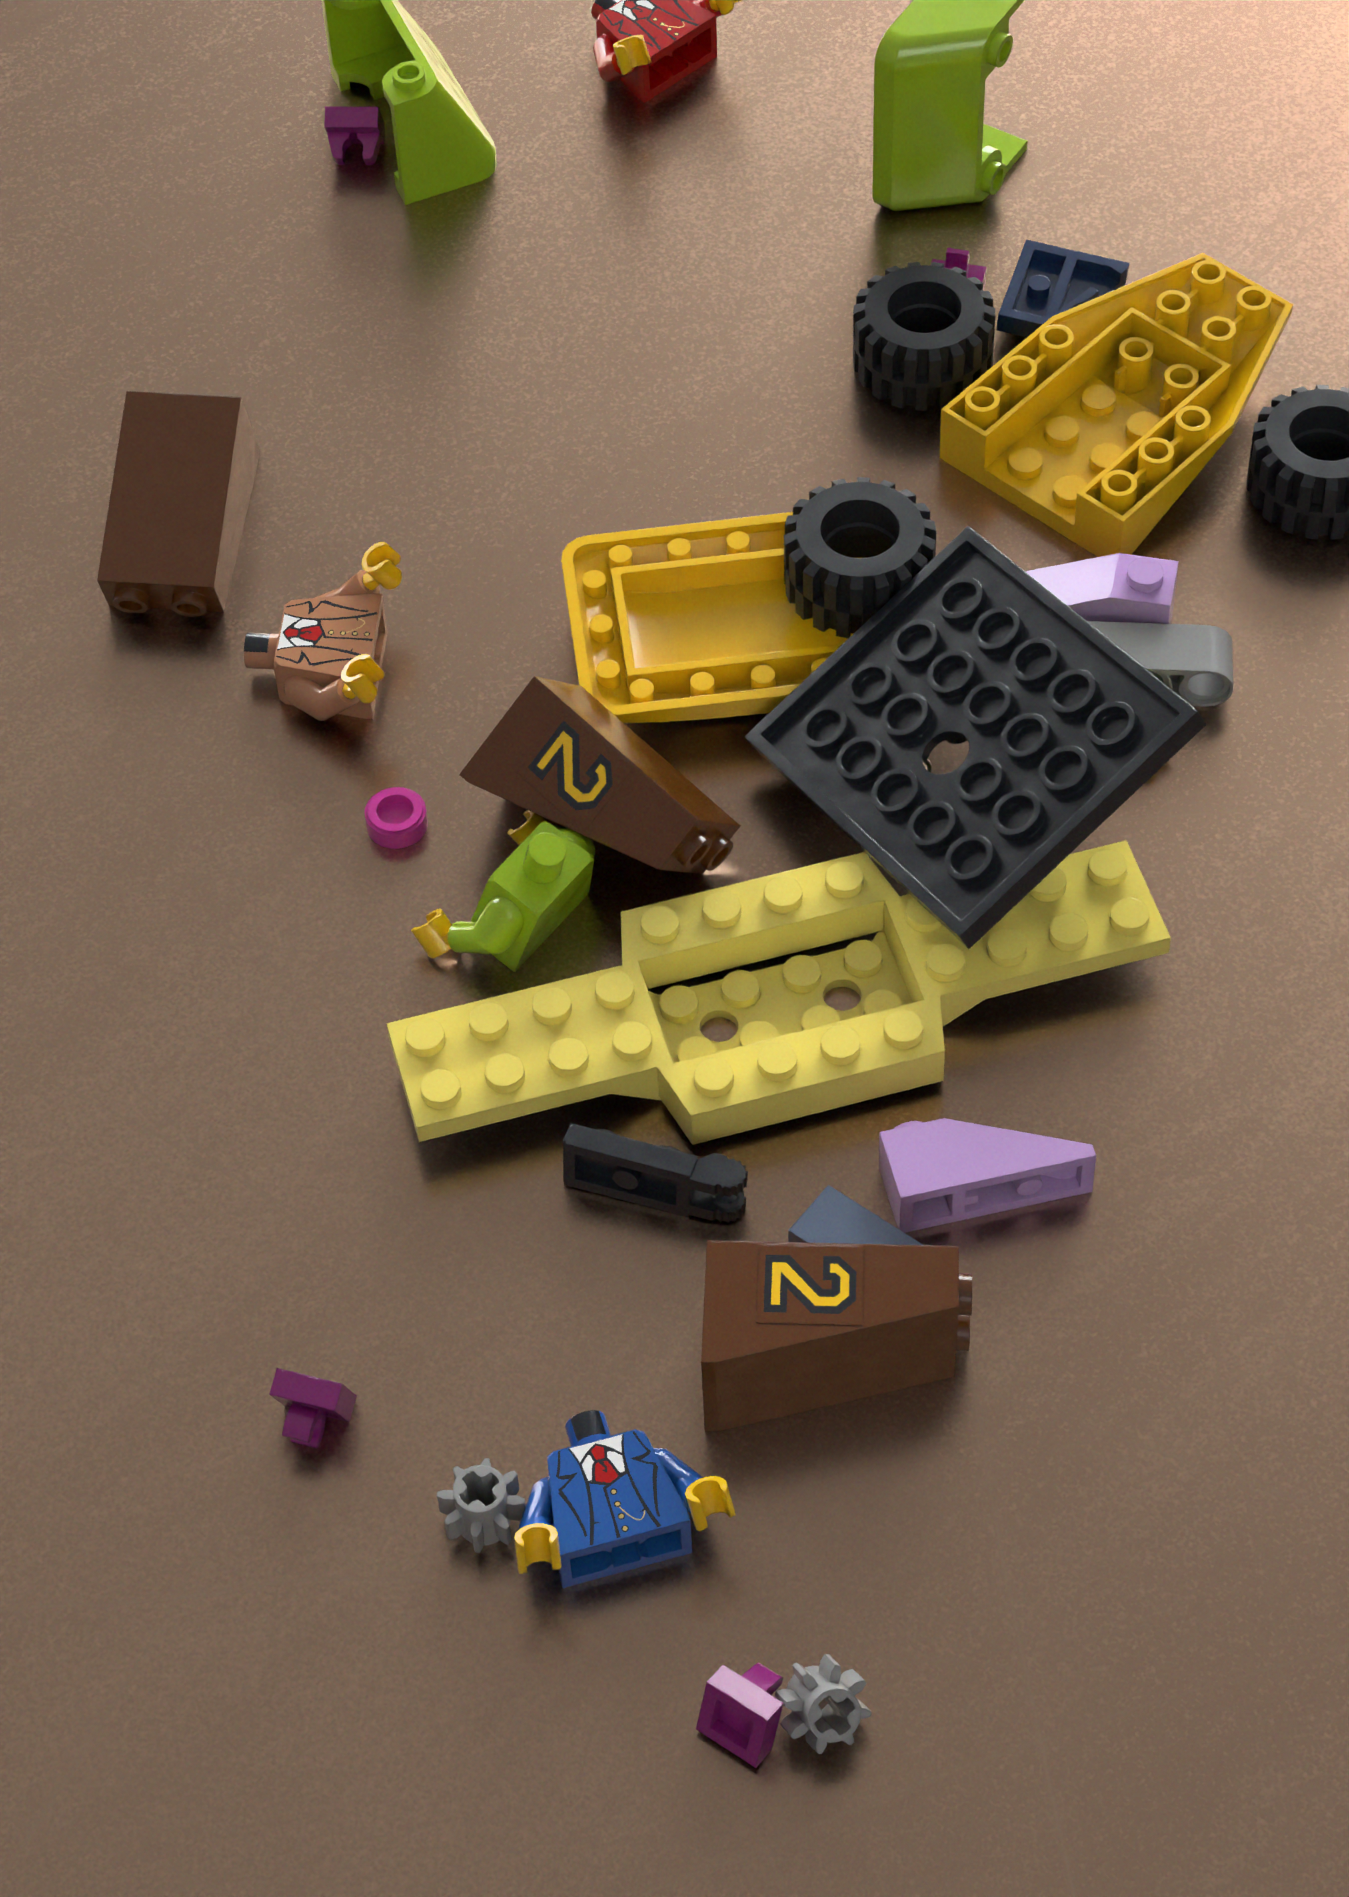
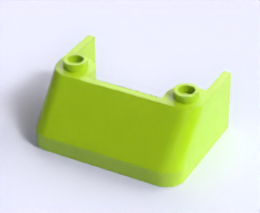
M913 0L887 29L878 46L874 63L872 197L876 204L893 211H904L981 202L989 194L995 195L999 191L1007 172L1027 150L1028 141L983 123L985 79L995 67L1000 68L1006 63L1013 46V37L1008 34L1009 18L1025 0Z

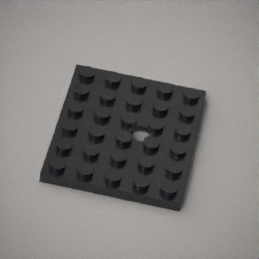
M967 526L761 720L745 738L761 756L960 942L970 949L1206 726V723L1193 706L971 527ZM944 740L950 744L969 742L968 755L957 769L946 774L931 773L932 765L928 757L939 743Z

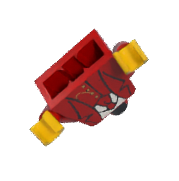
M595 0L591 11L592 17L596 20L597 40L593 45V52L600 77L607 82H614L620 79L639 100L646 103L717 57L716 18L730 13L734 8V3L742 0Z

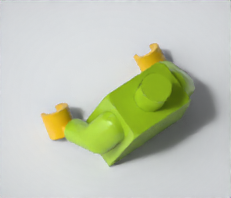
M526 810L523 815L527 821L515 830L509 829L507 832L519 846L488 879L471 922L456 921L452 924L442 909H436L426 915L428 922L422 926L412 928V933L430 958L439 957L450 949L458 953L492 954L509 969L516 972L588 895L594 863L593 857L595 855V846L592 840L569 828L553 825L542 816Z

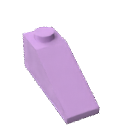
M1116 553L1025 571L1086 621L1171 624L1179 561Z
M946 1118L924 1123L909 1121L896 1126L894 1129L879 1133V1171L897 1227L904 1233L1085 1194L1093 1190L1096 1153L1092 1144Z

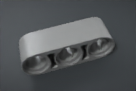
M1087 621L1191 706H1215L1231 697L1234 690L1233 643L1229 633L1220 627L1192 624Z

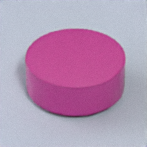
M403 787L387 788L373 795L366 804L365 821L367 832L370 838L382 847L400 849L411 846L418 842L427 830L428 819L425 802L413 790Z

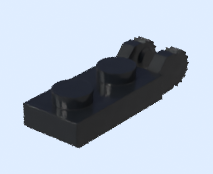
M570 1123L563 1139V1182H565V1185L685 1217L692 1215L711 1221L718 1219L720 1223L722 1221L727 1222V1224L730 1221L736 1222V1219L742 1218V1213H745L746 1197H744L743 1188L747 1187L748 1171H746V1165L743 1166L741 1161H736L734 1158L727 1159V1156L718 1153L698 1159V1156L681 1152L670 1146H657L619 1136L609 1130L592 1129Z

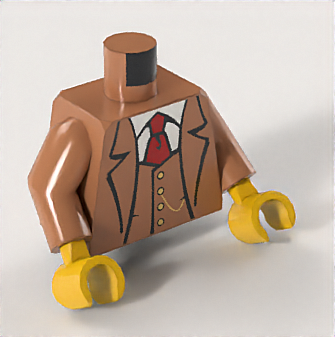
M386 542L375 543L365 552L362 558L361 565L363 570L358 571L339 588L314 598L289 601L284 605L279 634L252 632L246 634L244 643L245 667L274 669L279 699L287 705L295 706L318 721L328 720L337 714L373 719L379 680H382L385 676L382 670V663L388 634L382 593H379V585L391 590L400 584L402 573L395 565L399 564L401 556Z

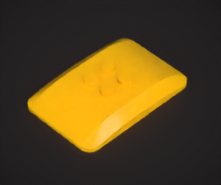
M793 512L594 534L576 538L568 543L562 551L561 563L579 686H582L623 723L687 721L770 713L848 639L836 636V630L831 628L825 632L814 628L813 618L803 620L795 612V604L788 601L786 585L784 584V535L787 516L793 515Z

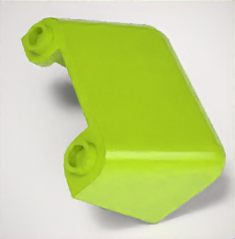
M321 0L331 75L340 92L350 89V82L361 83L370 88V94L374 100L385 97L391 107L398 171L394 172L395 186L404 204L408 205L489 178L495 172L497 166L496 149L493 139L437 46L398 0Z

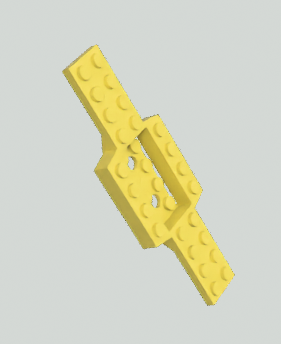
M1127 840L1069 854L970 949L960 942L910 894L899 896L865 852L621 911L622 965L386 1024L389 1041L419 1142L608 1094L662 1100L692 1145L944 1081L945 1046L943 1026L988 998L1167 954L1170 949L1171 937ZM877 932L872 941L857 940L850 943L844 949L812 957L796 955L788 959L784 964L752 972L736 970L727 974L723 979L691 987L682 985L672 986L659 995L648 991L651 988ZM847 987L856 991L861 1000L854 1008L840 1011L828 1006L824 1001V996L833 988ZM713 1018L729 1019L738 1028L732 1038L722 1042L711 1041L700 1030L705 1022Z

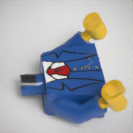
M590 1410L576 1414L565 1425L571 1447L553 1451L547 1456L549 1476L533 1484L519 1524V1530L515 1533L514 1537L519 1574L527 1573V1566L534 1562H550L553 1570H559L562 1587L566 1588L692 1553L691 1520L688 1512L691 1513L695 1528L698 1531L708 1528L706 1517L711 1514L726 1513L729 1518L736 1515L726 1480L717 1476L703 1478L669 1450L653 1448L647 1435L641 1430L634 1429L611 1436L606 1417L601 1411Z

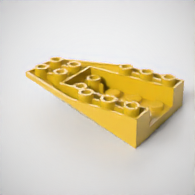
M1201 253L1054 315L941 409L939 458L1095 556L1101 557L1116 553L1132 555L1233 433L1292 314L1293 304L1205 253Z

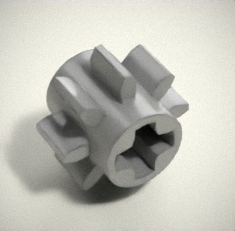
M484 1458L481 1465H474L465 1470L455 1466L453 1468V1490L437 1492L439 1511L448 1515L444 1520L447 1538L452 1540L463 1535L466 1540L473 1543L474 1551L480 1553L484 1545H491L498 1541L507 1545L512 1542L510 1533L511 1520L520 1521L526 1507L525 1499L516 1495L519 1491L517 1473L511 1471L502 1476L498 1470L491 1467L489 1458Z
M829 1654L823 1655L819 1666L804 1668L797 1662L792 1665L794 1675L788 1682L787 1688L775 1692V1697L792 1711L780 1723L782 1728L793 1739L805 1734L806 1742L818 1754L823 1753L827 1742L844 1741L848 1745H852L854 1743L853 1733L857 1729L860 1719L871 1717L872 1713L855 1697L867 1684L865 1680L853 1669L841 1674L840 1665ZM825 1698L828 1704L821 1710L818 1704Z

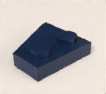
M1026 239L998 313L996 330L1028 337L1052 316L1123 287L1128 278L1130 263Z

